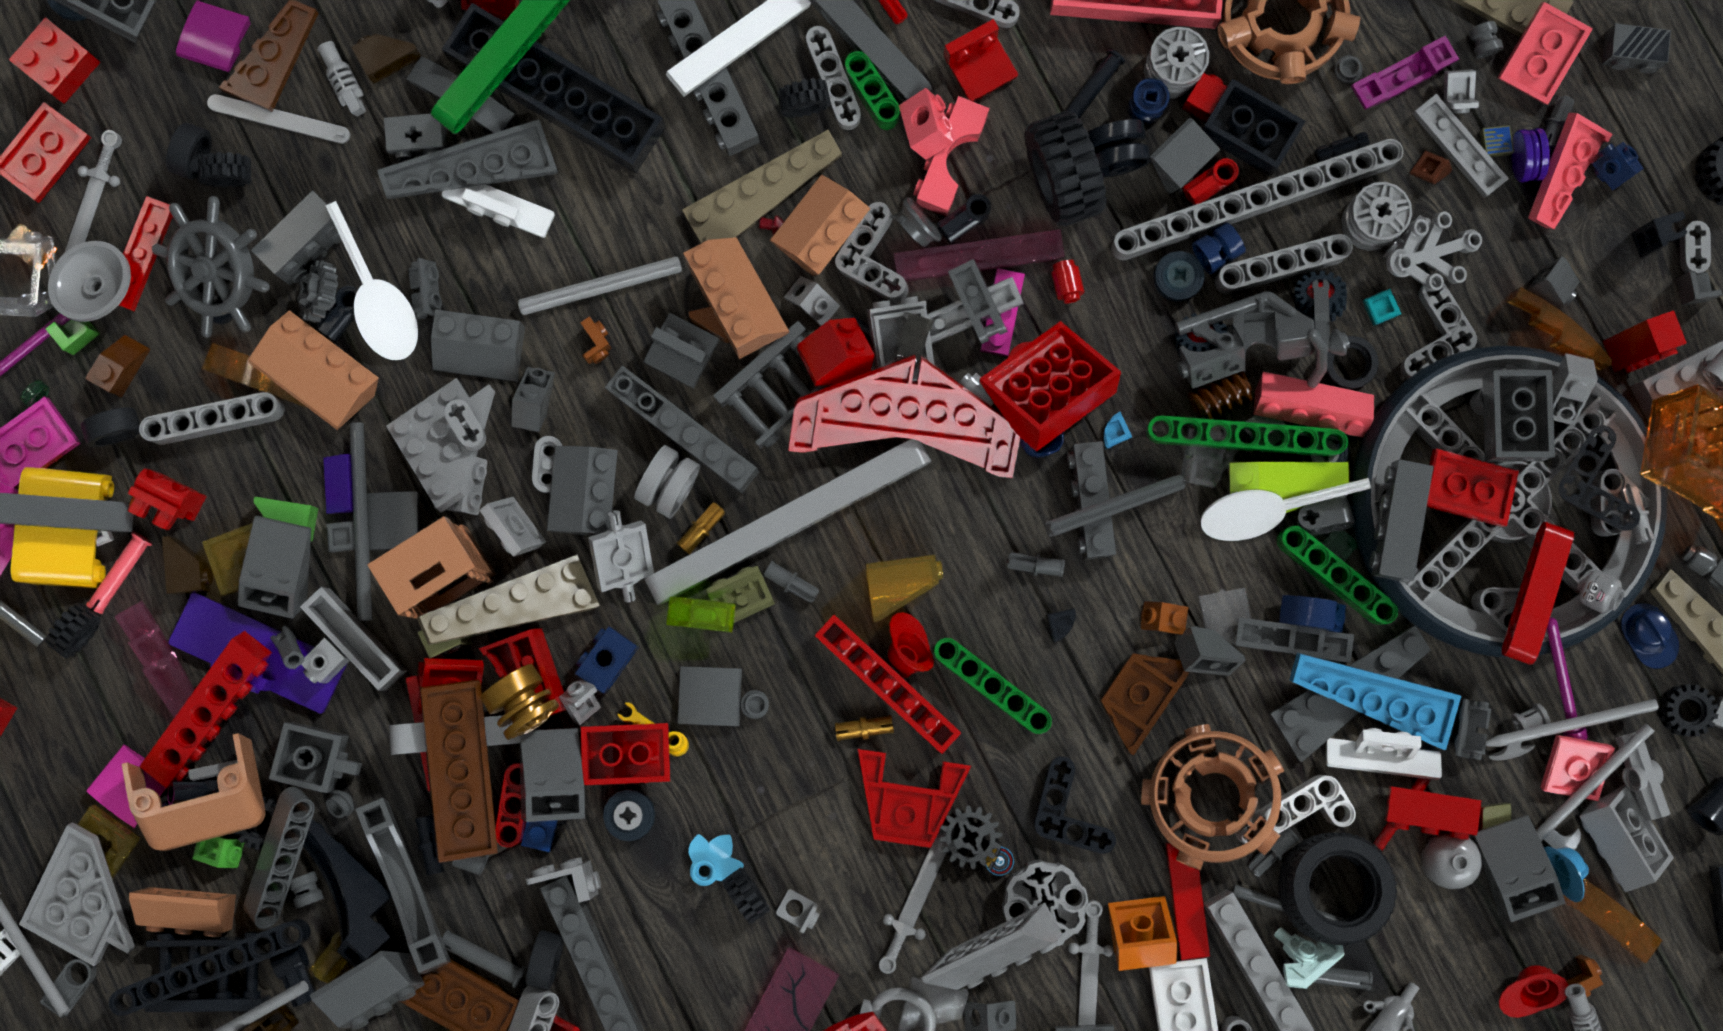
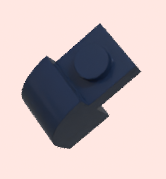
M1283 595L1279 623L1342 633L1346 605L1327 599Z

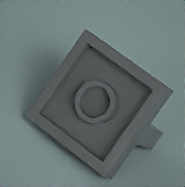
M669 313L661 329L655 328L651 336L653 344L643 362L694 389L720 339Z

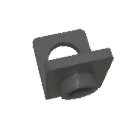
M1009 1000L989 1004L977 1002L964 1003L966 1031H1013L1016 1029L1015 1001ZM974 1009L979 1012L981 1018L978 1026L972 1021Z

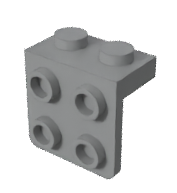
M582 857L564 861V863L560 864L561 868L558 869L554 868V864L537 868V870L531 871V877L525 879L526 884L530 885L572 874L578 903L592 899L599 894L598 889L601 888L599 874L597 871L593 872L591 860L583 862Z

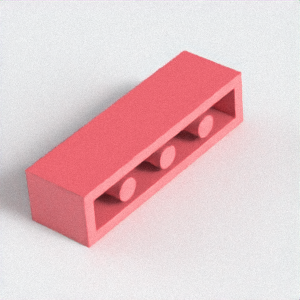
M1262 372L1255 390L1254 415L1309 427L1338 429L1347 435L1363 438L1374 420V395L1320 383L1315 388H1311L1306 380Z

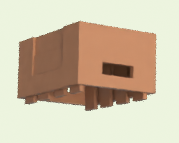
M446 517L440 518L367 564L397 614L415 619L423 614L449 605L483 582L491 584L494 582L491 577L496 575V572L469 529L462 524L458 526L452 523ZM466 574L467 579L439 596L437 593L439 590Z

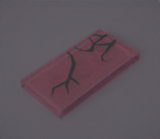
M788 947L744 1031H810L834 987L839 973Z

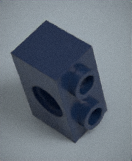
M609 626L606 630L602 628L592 641L596 645L589 654L585 652L576 663L579 669L575 673L586 682L595 685L596 689L604 694L608 693L639 649L637 644ZM608 650L612 654L613 659L609 666L603 667L599 663L598 657L602 651Z

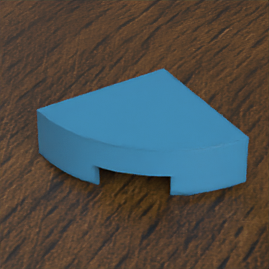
M1121 412L1115 414L1105 426L1103 433L1105 449H1109L1132 438Z

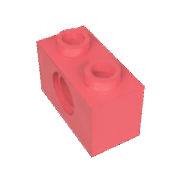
M924 88L899 105L910 148L925 160L953 143L950 133L952 126L944 113L946 105L938 94L934 95L927 88Z

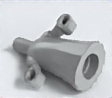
M1409 982L1400 996H1389L1384 998L1383 1001H1366L1363 1006L1367 1013L1374 1014L1376 1010L1382 1011L1365 1031H1401L1403 1025H1405L1403 1031H1415L1412 1023L1414 1011L1411 1001L1420 988L1414 983Z

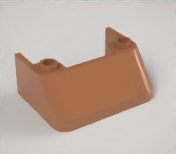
M239 733L233 734L238 763L224 767L218 774L217 784L219 792L164 807L161 805L158 793L146 788L143 770L128 762L122 764L130 811L151 848L167 851L250 829L262 823L265 817V806L252 741Z

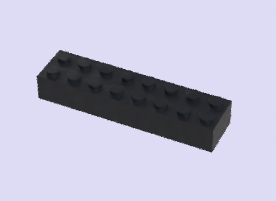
M471 3L443 46L442 51L449 61L465 69L504 22ZM538 42L531 46L496 88L634 173L638 172L666 128L661 116Z

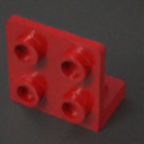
M994 19L946 44L944 47L943 57L966 97L972 102L1018 77L1015 67L997 38L999 27Z

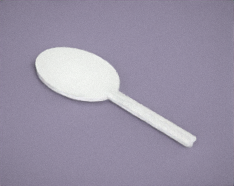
M334 201L325 205L362 282L354 299V316L362 337L376 353L384 358L401 360L408 357L413 352L418 339L417 321L410 303L392 284L383 280H373L337 202Z
M1369 478L1284 500L1279 495L1269 491H1240L1224 496L1212 503L1202 514L1201 527L1207 535L1218 540L1239 541L1250 539L1276 527L1284 518L1286 510L1371 489Z

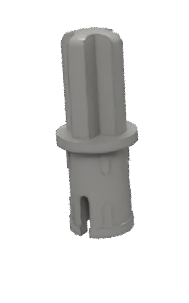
M1628 486L1621 489L1620 493L1623 501L1634 506L1640 513L1639 524L1632 530L1635 543L1641 544L1642 542L1643 544L1655 540L1647 517L1649 511L1644 509L1638 488L1636 486ZM1627 510L1628 516L1625 519L1633 524L1635 520L1631 518L1632 512Z

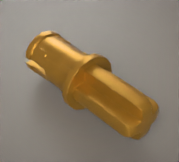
M712 503L696 522L692 521V527L677 541V544L690 555L706 535L710 536L709 532L725 515V511L718 504Z

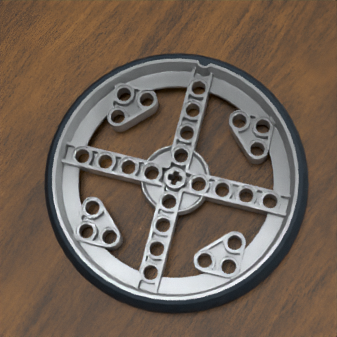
M1522 346L1475 348L1455 353L1428 365L1407 379L1388 397L1377 411L1370 429L1365 433L1361 441L1351 482L1369 478L1371 489L1350 494V506L1355 520L1353 525L1355 538L1365 566L1371 576L1373 568H1370L1369 565L1372 552L1376 551L1378 542L1374 538L1377 523H1381L1383 511L1379 510L1382 493L1387 490L1388 484L1384 482L1387 466H1391L1392 462L1400 459L1414 431L1433 450L1437 448L1459 455L1467 453L1471 458L1485 461V453L1439 407L1457 396L1477 390L1470 399V406L1475 413L1484 415L1482 401L1483 375L1493 370H1552L1553 383L1554 375L1564 356ZM1598 374V380L1575 425L1565 423L1554 434L1555 457L1551 458V468L1546 467L1543 461L1488 462L1519 471L1506 527L1492 525L1489 528L1481 521L1468 518L1434 553L1416 568L1414 581L1401 582L1372 576L1381 592L1389 597L1397 606L1398 611L1419 629L1442 642L1465 651L1480 655L1510 658L1501 653L1508 629L1504 624V618L1507 614L1512 616L1520 588L1492 587L1478 590L1471 599L1474 610L1458 604L1438 590L1490 539L1501 543L1524 541L1532 549L1540 525L1543 522L1554 524L1548 518L1552 507V495L1548 482L1578 454L1590 432L1595 427L1601 425L1611 427L1616 433L1617 440L1610 452L1616 469L1599 472L1592 484L1623 500L1620 493L1621 489L1628 486H1636L1645 511H1649L1647 517L1655 540L1636 544L1632 530L1621 531L1615 527L1609 530L1605 526V522L1591 515V528L1595 534L1601 537L1618 534V538L1612 554L1602 570L1572 543L1569 556L1573 560V567L1570 570L1565 566L1562 580L1577 595L1562 605L1553 608L1550 618L1557 620L1563 649L1578 644L1601 631L1627 609L1640 593L1653 571L1665 534L1667 519L1665 475L1657 448L1641 417L1631 404ZM1423 412L1431 416V426L1423 423ZM1584 416L1591 420V429L1585 427L1583 423ZM1604 431L1599 435L1604 443H1611L1607 432ZM1443 433H1447L1451 436V446H1447L1443 443ZM1564 436H1568L1572 441L1570 449L1563 443ZM1525 474L1532 479L1531 488L1526 487L1523 482ZM1606 476L1612 481L1611 490L1606 488L1604 484ZM1596 495L1590 500V506L1594 511L1602 512L1607 508L1608 501L1604 496ZM1613 502L1612 509L1606 516L1612 519L1613 514L1621 518L1620 524L1625 526L1629 522V520L1625 519L1628 516L1627 512L1621 513L1617 511L1616 508L1620 505ZM1526 514L1532 518L1533 524L1531 528L1526 527L1523 519ZM1465 533L1472 537L1473 543L1471 547H1467L1463 543V535ZM1445 552L1452 556L1453 563L1451 567H1447L1443 563ZM1598 570L1619 579L1622 583V589L1625 590L1619 607L1615 611L1611 609L1607 613H1601L1583 605L1579 599L1580 592L1576 590L1578 582L1583 575L1589 576L1590 573ZM1425 572L1432 576L1433 582L1430 587L1423 583L1422 577ZM1486 594L1493 598V605L1490 609L1485 606L1483 601ZM1547 630L1538 656L1551 653Z

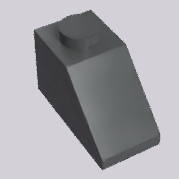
M1561 256L1541 269L1527 291L1555 310L1562 305L1568 306L1577 295V292L1574 290L1580 281L1567 259Z
M1197 626L1189 627L1174 642L1183 669L1186 672L1230 676L1246 661L1243 654L1213 629L1199 628Z

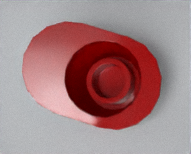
M904 612L896 613L891 617L889 623L892 639L888 650L890 663L899 671L902 678H907L918 671H929L933 667L934 659L923 626L910 614Z
M1540 965L1529 966L1519 973L1514 983L1508 985L1502 991L1499 998V1007L1504 1014L1510 1017L1520 1018L1561 1004L1567 998L1565 990L1569 985L1563 977L1553 974L1550 968Z

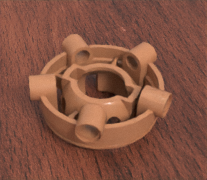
M1224 0L1222 24H1219L1217 27L1218 35L1224 48H1229L1233 56L1245 68L1259 76L1280 80L1282 84H1296L1305 81L1307 74L1312 73L1328 62L1336 53L1343 40L1354 41L1360 24V16L1350 14L1349 0H1297L1309 13V23L1297 34L1283 35L1277 33L1271 27L1261 31L1256 23V18L1264 13L1267 0H1248V7L1243 11L1242 15L1232 20L1231 6L1233 0ZM1330 5L1332 15L1328 19L1322 44L1329 47L1316 60L1310 49L1313 48L1317 41L1318 34L1323 27V17L1328 11L1327 6ZM1248 46L1257 56L1260 55L1263 49L1273 50L1275 54L1271 62L1275 63L1273 65L1267 64L1254 57L1245 48Z
M1209 724L1186 729L1184 731L1186 738L1177 742L1163 755L1154 770L1152 779H1143L1141 805H1151L1154 820L1162 835L1173 847L1179 850L1176 860L1187 866L1201 870L1204 862H1230L1243 858L1256 849L1265 855L1281 836L1274 830L1281 808V788L1277 776L1284 772L1281 763L1271 749L1263 753L1253 743L1240 736L1227 732L1211 731ZM1215 740L1228 741L1240 746L1239 750L1236 751L1235 757L1224 752H1218L1216 757H1204V754L1216 750ZM1188 746L1190 755L1195 757L1182 765L1174 756ZM1245 749L1253 754L1252 757L1248 758V765L1251 770L1239 760ZM1169 761L1176 768L1180 769L1172 786L1176 800L1174 808L1180 821L1175 823L1172 828H1169L1159 808V806L1168 807L1169 777L1161 776ZM1194 769L1202 776L1218 773L1233 780L1240 793L1239 807L1245 811L1244 815L1239 814L1237 822H1231L1228 819L1220 822H1211L1201 818L1194 811L1190 800L1192 789L1185 783V779L1188 775L1192 774ZM1252 772L1261 785L1270 780L1273 794L1272 808L1268 820L1260 815L1254 824L1251 822V819L1255 814L1258 798L1255 797V785L1257 783ZM1184 824L1195 833L1206 837L1231 836L1235 833L1238 834L1246 826L1249 827V830L1243 836L1247 843L1226 851H1208L1210 843L1187 833L1184 834L1181 840L1174 833L1181 829Z

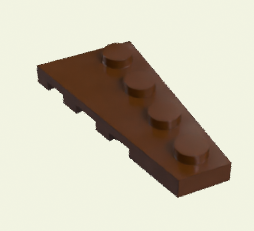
M289 0L268 26L269 30L261 39H257L252 45V51L243 61H239L234 68V73L227 81L224 80L218 88L223 92L273 112L319 14L318 11L295 0Z

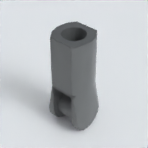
M283 626V631L277 636L272 635L270 639L277 648L285 666L289 669H296L304 662V656L297 644L294 633L287 626Z

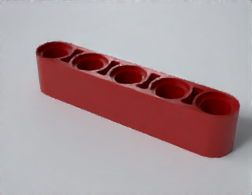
M1543 522L1540 525L1505 635L1502 655L1530 665L1536 661L1573 543V531L1548 522Z

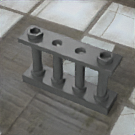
M799 321L788 329L789 333L773 342L713 395L722 408L727 404L729 406L733 405L761 436L755 441L759 449L763 446L771 447L780 438L778 433L792 422L794 409L789 410L762 380L764 377L762 373L769 367L771 369L775 368L800 397L835 385L817 386L811 392L783 361L785 358L782 355L790 348L793 351L797 350V345L805 339L806 329ZM748 385L751 388L754 387L781 416V419L770 429L741 398L742 394L740 392Z

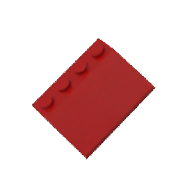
M1060 321L982 376L979 382L1015 433L1037 452L1117 393L1121 371Z

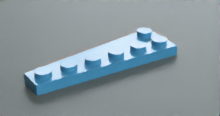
M1301 653L1296 654L1289 679L1300 686L1391 727L1410 733L1412 736H1421V740L1443 750L1447 748L1461 695Z

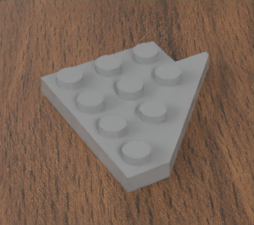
M456 378L386 425L436 509L440 512H443L465 497L478 450L469 451L462 446L445 418L444 408L452 400L461 399L465 401L484 430L495 395V391L490 385L469 397L462 384ZM457 408L454 410V416L462 423L465 421L462 415L463 411ZM470 427L465 430L469 437L467 440L470 439L472 442H475L477 434H474Z
M72 822L66 826L19 925L92 966L100 963L109 944L127 954L135 946L98 836Z

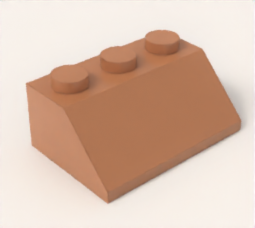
M820 175L769 241L810 275H819L871 208L848 189Z
M149 887L129 893V901L136 925L146 926V931L163 932L164 928H175V933L193 934V930L204 931V936L220 937L223 932L232 930L236 894Z

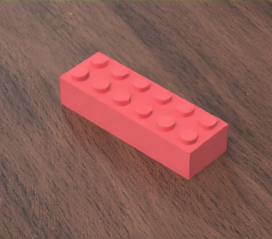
M1051 0L1050 15L1215 29L1221 20L1222 0Z

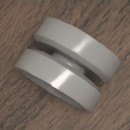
M664 445L657 452L645 471L635 492L634 499L646 506L652 505L658 499L656 511L671 519L690 493L701 466L689 458L683 459L677 465L679 459L678 452Z

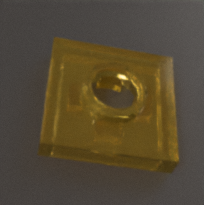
M94 804L88 808L78 826L96 836L98 834L104 836L107 841L111 840L112 848L109 849L108 853H104L113 880L141 838Z

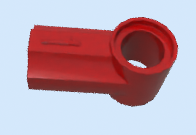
M1228 158L1219 160L1213 167L1182 187L1185 197L1193 206L1207 201L1221 190L1233 184L1238 175V166L1233 160ZM1220 168L1227 169L1230 172L1231 178L1227 180L1221 179L1217 174V170Z

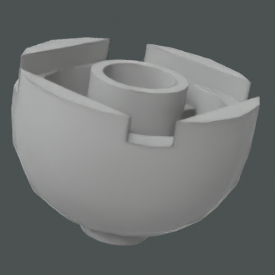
M1451 831L1439 832V835L1430 837L1429 842L1421 853V866L1428 879L1446 889H1462L1472 884L1478 878L1482 868V854L1476 843L1470 838L1469 840L1451 837Z

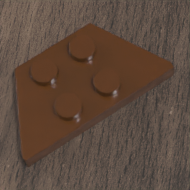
M1133 653L1100 699L1103 708L1128 753L1131 755L1136 753L1190 673L1184 671L1180 660Z

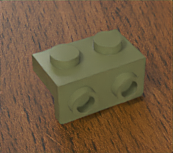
M758 566L743 568L737 575L729 579L717 580L712 583L711 587L706 589L723 628L775 604Z

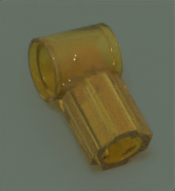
M340 931L333 936L331 943L311 967L314 976L326 983L335 980L348 963L337 952L341 945Z

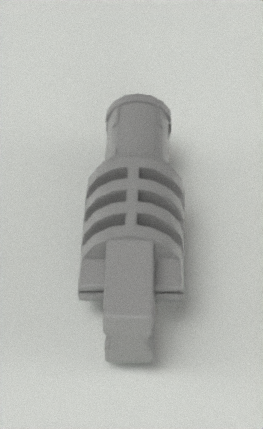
M333 41L322 43L318 46L317 50L320 52L328 68L326 76L341 105L343 107L347 105L353 115L360 116L366 112L360 98L364 94L349 64L342 61Z
M1580 984L1569 985L1565 990V994L1571 1006L1569 1017L1574 1031H1602L1596 1009L1588 1003L1585 988Z

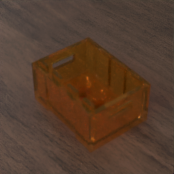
M1697 384L1653 399L1640 475L1658 486H1665L1703 508L1702 511L1723 522V398Z

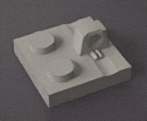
M514 497L487 503L479 510L484 516L486 525L495 531L501 539L503 548L511 553L513 557L538 549L546 543V540Z

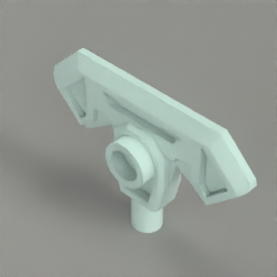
M1282 927L1274 934L1284 944V951L1294 961V963L1284 964L1283 966L1285 984L1288 987L1307 989L1345 955L1343 945H1333L1316 941L1315 945L1313 942L1305 940L1297 934L1291 936Z

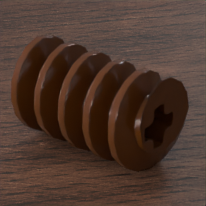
M1243 371L1227 376V379L1225 377L1219 379L1217 384L1210 382L1207 384V389L1201 386L1197 389V394L1194 392L1188 393L1192 409L1200 419L1203 416L1206 419H1212L1211 412L1213 411L1221 417L1223 415L1221 407L1223 406L1229 412L1232 411V401L1239 407L1242 406V396L1249 402L1253 400L1250 383Z

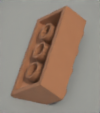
M736 237L707 240L683 253L689 270L739 359L789 333L787 326Z
M290 310L269 327L248 359L249 364L336 430L375 396L379 377Z

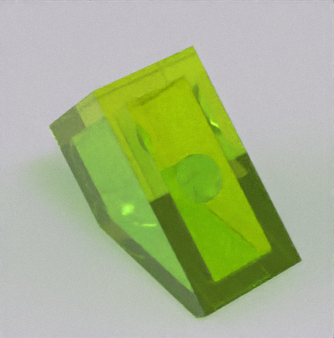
M670 596L666 625L732 633L736 604Z

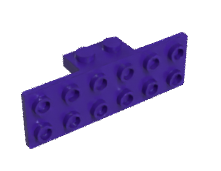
M198 593L191 594L168 643L211 663L210 667H212L230 640L246 631L272 652L266 660L269 664L267 669L258 678L255 676L250 682L253 685L250 691L259 694L260 690L272 691L320 714L325 712L347 664L327 684L319 683L318 681L313 683L303 673L305 668L302 665H299L296 669H289L283 663L277 648L270 639L272 635L277 636L281 631ZM296 639L305 658L315 647ZM236 664L237 670L242 673V669Z

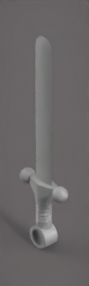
M112 130L105 131L101 136L103 149L96 167L88 169L86 166H80L78 168V174L81 177L90 176L65 252L86 241L105 182H109L113 187H117L120 184L119 177L110 176L107 173L114 150L122 144L121 136Z
M943 823L942 826H949L950 823ZM955 828L953 829V832H952V839H953V837H954V835H955ZM940 829L926 855L898 921L891 914H886L883 917L885 925H893L896 929L894 939H892L890 944L891 947H889L886 955L879 961V968L885 974H890L896 969V959L906 936L914 935L917 940L925 938L926 933L923 929H915L913 927L947 853L942 851L948 846L947 842H942L939 839L946 836L947 833Z
M1089 900L1086 905L1088 920L1086 942L1081 945L1071 943L1068 946V951L1071 954L1082 952L1078 1025H1095L1099 954L1109 957L1114 953V948L1111 945L1102 947L1097 944L1098 921L1103 911L1101 904L1097 900Z

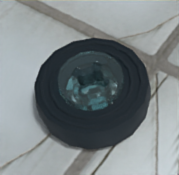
M1183 251L1171 252L1162 257L1156 265L1153 274L1154 286L1159 294L1167 300L1174 302L1187 301L1196 296L1202 288L1204 282L1203 267L1200 261L1190 253Z

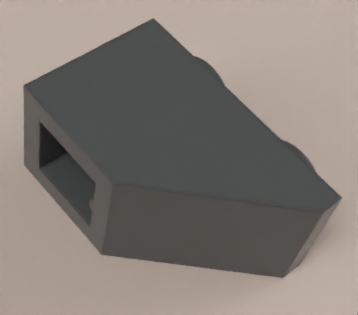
M527 367L512 400V427L540 432L547 416L555 372Z

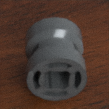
M1495 21L1482 23L1468 31L1471 41L1476 42L1474 52L1477 59L1489 57L1504 49L1501 39L1495 35L1498 31Z
M315 871L292 879L289 890L293 891L295 895L293 902L296 909L324 899L322 890L318 889L316 885L318 878ZM309 889V892L303 894L302 891Z

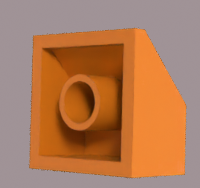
M1165 896L1108 903L1113 948L1119 971L1176 964L1177 940Z

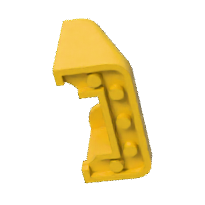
M25 467L20 475L18 494L108 501L114 494V483L112 476L105 474ZM15 525L11 558V577L13 581L36 585L98 588L106 576L105 566L101 564L100 560L95 559L98 530Z

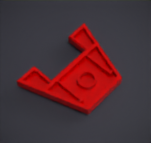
M858 749L874 840L931 848L971 765L943 761L939 790L882 782L886 753Z

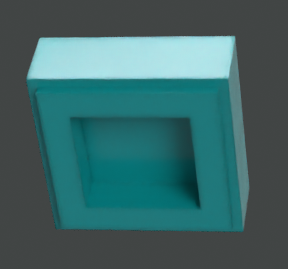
M1387 289L1362 301L1373 326L1401 315L1391 289Z

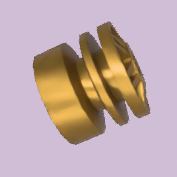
M533 664L523 666L505 676L480 696L481 701L490 714L505 711L506 714L497 722L499 728L513 723L503 732L507 740L527 734L539 727L559 708L556 699L542 704L551 695L549 689L538 693L534 692L543 679Z

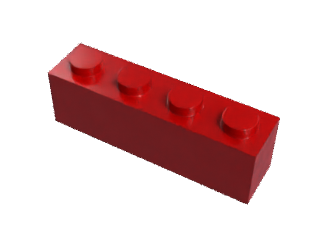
M1674 310L1647 319L1603 340L1614 372L1625 369L1626 374L1678 353L1677 347L1687 344Z

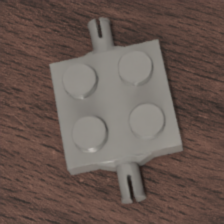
M614 510L613 513H608L611 528L606 532L588 537L598 589L604 592L613 588H622L624 602H631V600H636L633 585L641 579L654 574L646 524L640 520L628 525H622L620 511Z

